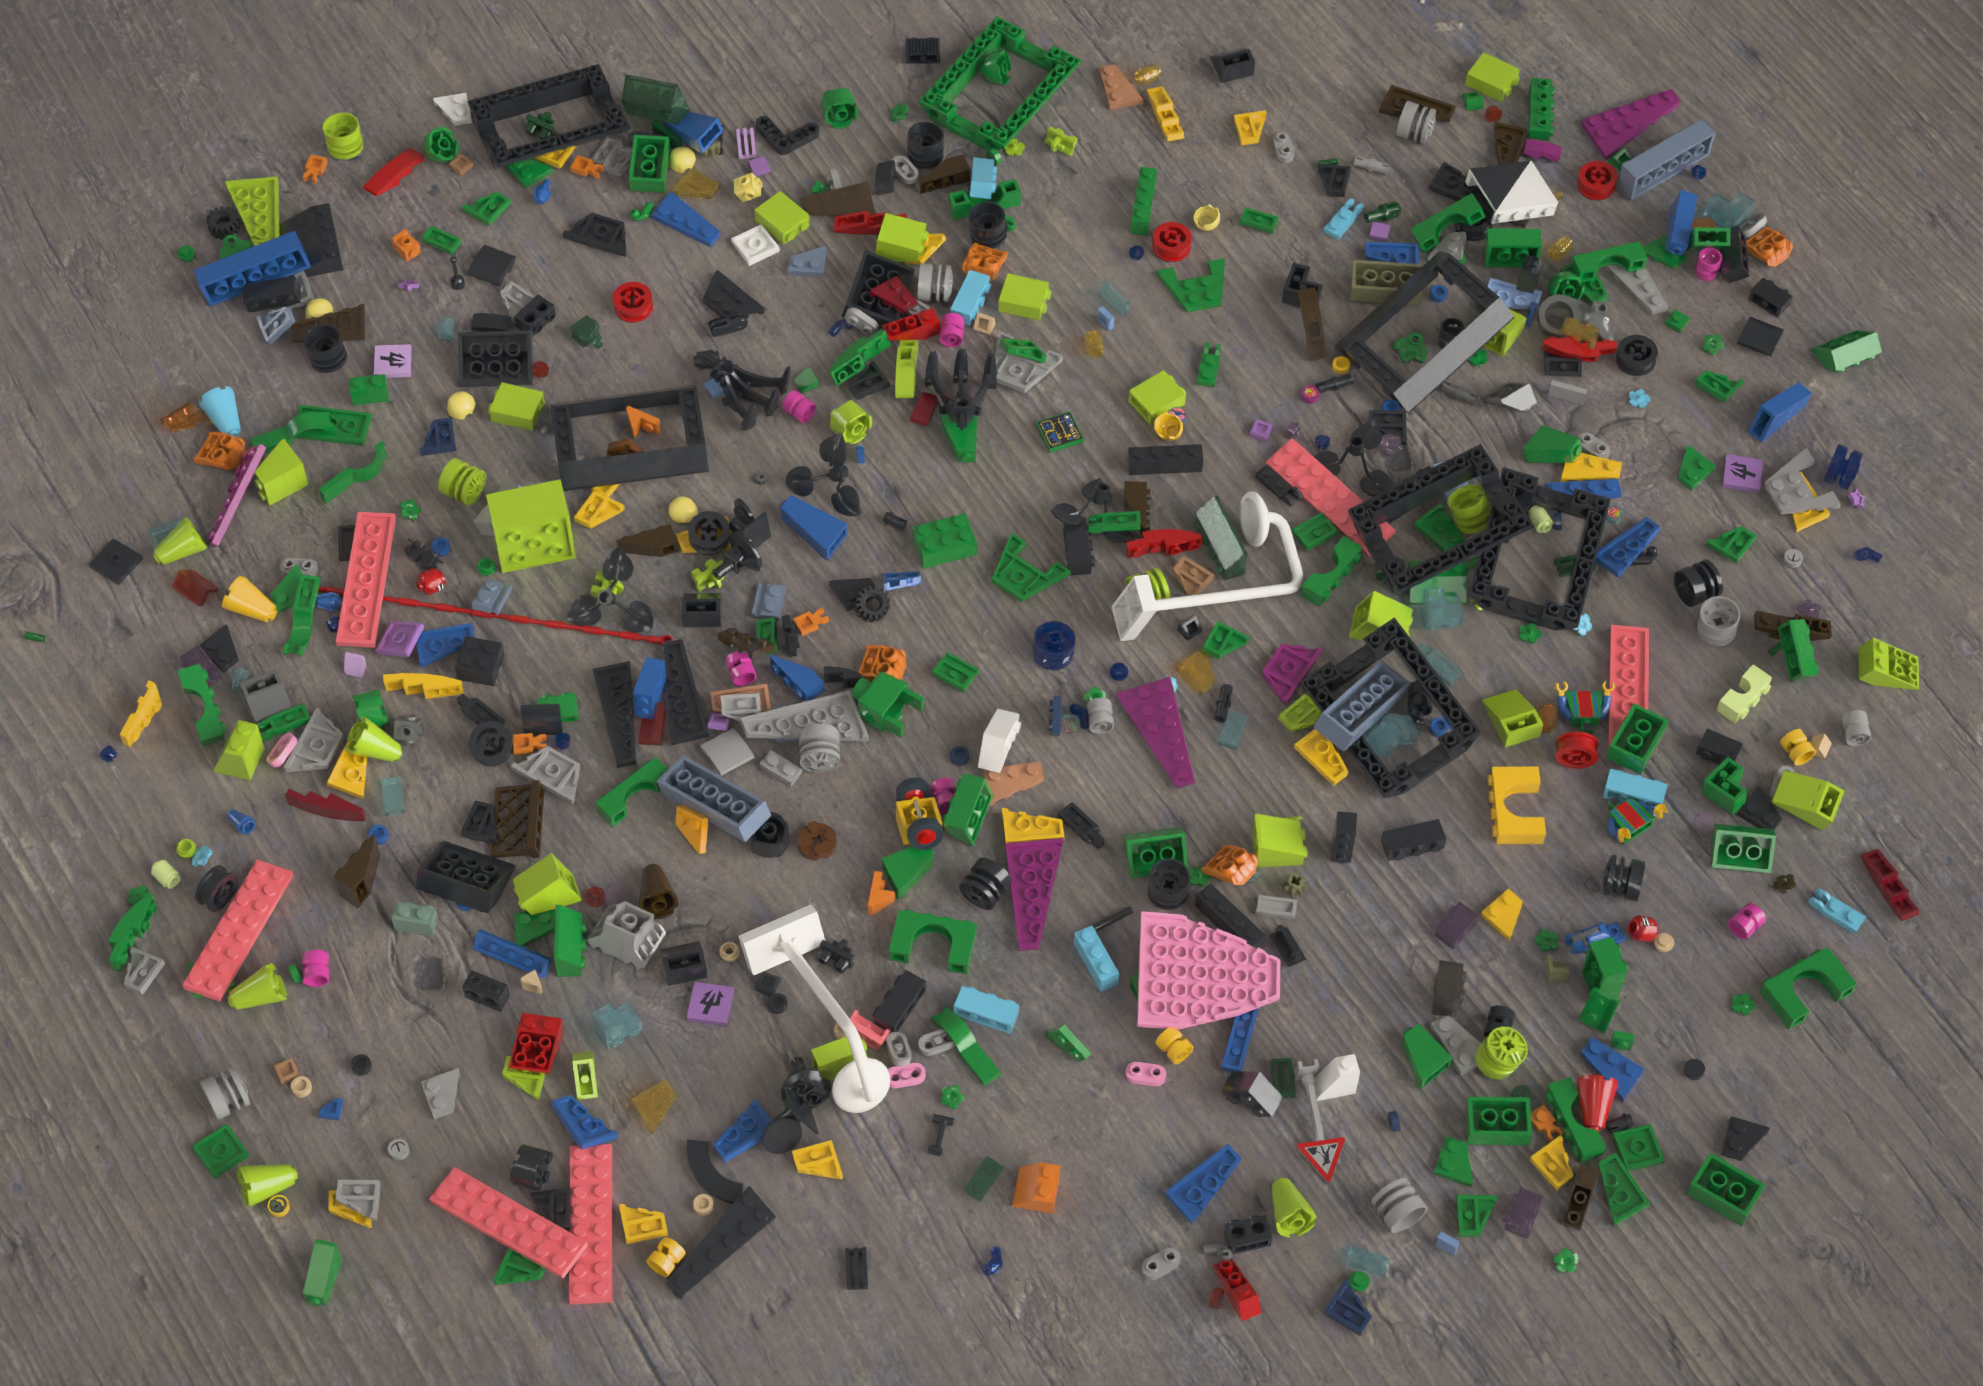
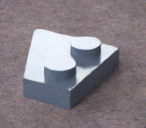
M827 246L791 256L788 269L789 275L824 277Z
M287 307L279 308L277 311H270L266 316L258 315L256 317L266 342L270 344L276 341L295 323L291 309Z

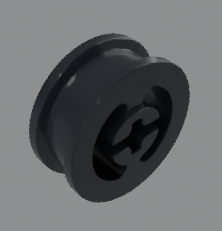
M1478 202L1485 218L1476 222L1475 226H1469L1465 223H1453L1454 231L1465 232L1467 241L1483 240L1486 237L1487 229H1492L1491 219L1493 212L1484 203Z
M1627 336L1619 343L1616 363L1626 374L1633 376L1646 375L1655 367L1658 348L1654 341L1646 336Z
M713 511L701 512L694 516L689 523V542L696 552L708 556L716 555L728 546L730 540L729 524L721 514ZM700 527L701 540L696 536V532ZM717 527L722 531L719 539H717Z
M487 721L474 728L469 738V747L472 755L479 763L494 767L503 764L510 758L513 752V739L509 730L503 724ZM487 732H497V734L489 733L486 735L492 743L494 742L498 750L501 749V741L505 740L503 750L495 756H486L487 753L496 754L491 745H488L484 737L482 738V746L478 747L479 739Z
M222 865L211 868L198 884L195 892L196 902L200 905L206 904L207 909L211 912L221 910L233 897L238 886V876L232 872L227 873L226 868Z

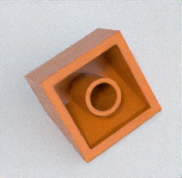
M1039 1162L1019 1167L1012 1207L1053 1214L1061 1165Z

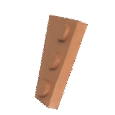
M1115 64L1098 67L1110 110L1143 104V98Z
M767 684L710 692L713 713L722 714L721 695L760 692L761 713L770 711L771 704Z
M1041 761L1003 766L1000 773L983 769V776L993 793L989 806L996 804V801L1011 797L1012 794L1020 790L1024 791L1044 782Z

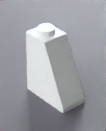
M1355 1054L1334 1058L1314 1078L1315 1083L1313 1085L1317 1101L1356 1094L1360 1070Z

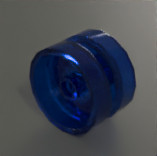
M1838 444L1826 472L1824 482L1834 484L1838 476L1841 475L1839 487L1848 491L1861 466L1860 462L1863 452L1853 450L1849 459H1846L1848 447Z
M1058 621L1045 622L1040 625L1035 631L1032 655L1035 662L1047 670H1060L1067 667L1073 660L1076 640L1074 631L1067 624Z

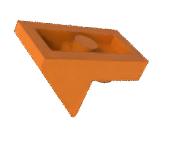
M627 406V419L634 438L641 429L648 433L659 434L661 431L659 418Z
M874 872L868 901V915L877 913L895 901V892L885 890L886 880H883V872Z

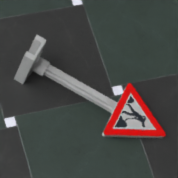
M1314 1059L1311 1066L1303 1067L1302 1061H1299L1293 1072L1294 1081L1302 1080L1305 1086L1316 1141L1299 1143L1296 1148L1326 1183H1330L1345 1138H1324L1313 1085L1315 1083L1314 1078L1319 1069L1318 1059Z

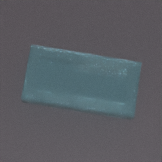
M1107 281L1101 283L1100 295L1123 316L1129 313V301Z
M183 517L147 531L155 548L183 520Z
M1230 710L1218 745L1237 750L1248 721V715Z
M401 778L381 779L385 816L405 813Z

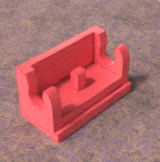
M855 1010L850 1020L856 1027L860 1038L864 1039L866 1045L879 1051L890 1030H883L858 1014L859 1011Z

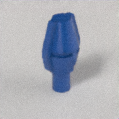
M544 179L543 183L537 185L533 191V200L538 204H544L551 197V191L549 190L551 182L549 179Z
M333 592L318 595L317 607L328 611H337L338 608L342 607L343 599L339 597V594Z

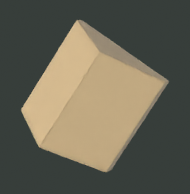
M977 312L973 330L990 335L995 326V317Z
M1826 734L1815 735L1811 740V745L1816 750L1815 756L1825 759L1832 743Z
M536 970L521 977L523 990L542 994L541 982Z

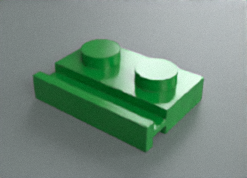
M1322 512L1292 528V534L1296 536V539L1305 550L1309 551L1337 536L1338 530L1328 518L1324 517Z
M946 652L944 658L932 670V676L963 693L973 682L975 676L979 674L978 668L949 652Z
M1595 986L1578 1020L1595 1030L1599 1029L1602 1031V1034H1605L1621 1000L1612 998V995Z

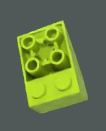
M1872 638L1858 647L1859 680L1873 686L1911 690L1919 689V664L1917 656L1876 638Z
M1517 689L1481 701L1505 748L1540 737L1543 723L1535 708Z
M1784 770L1771 802L1823 830L1833 822L1845 791L1828 781Z

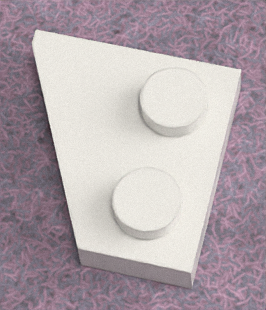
M466 93L433 98L434 105L439 106L442 113L450 119L454 126L472 123Z

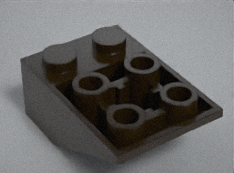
M372 834L369 839H366L362 843L361 848L349 857L348 862L339 868L334 876L339 896L357 908L371 894L380 859L375 835Z

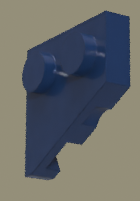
M452 417L433 420L430 426L431 429L425 437L424 446L420 448L421 456L456 451Z
M1054 696L1053 700L1049 701V712H1053V720L1049 719L1048 731H1052V736H1060L1061 696Z
M1346 1279L1324 1311V1315L1361 1336L1372 1318Z

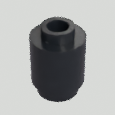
M714 350L696 352V356H693L695 367H698L699 370L709 369L707 365L700 361V358L707 352L720 361L719 352Z

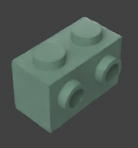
M408 901L396 902L392 922L396 931L434 936L438 915L436 908L431 905H415Z

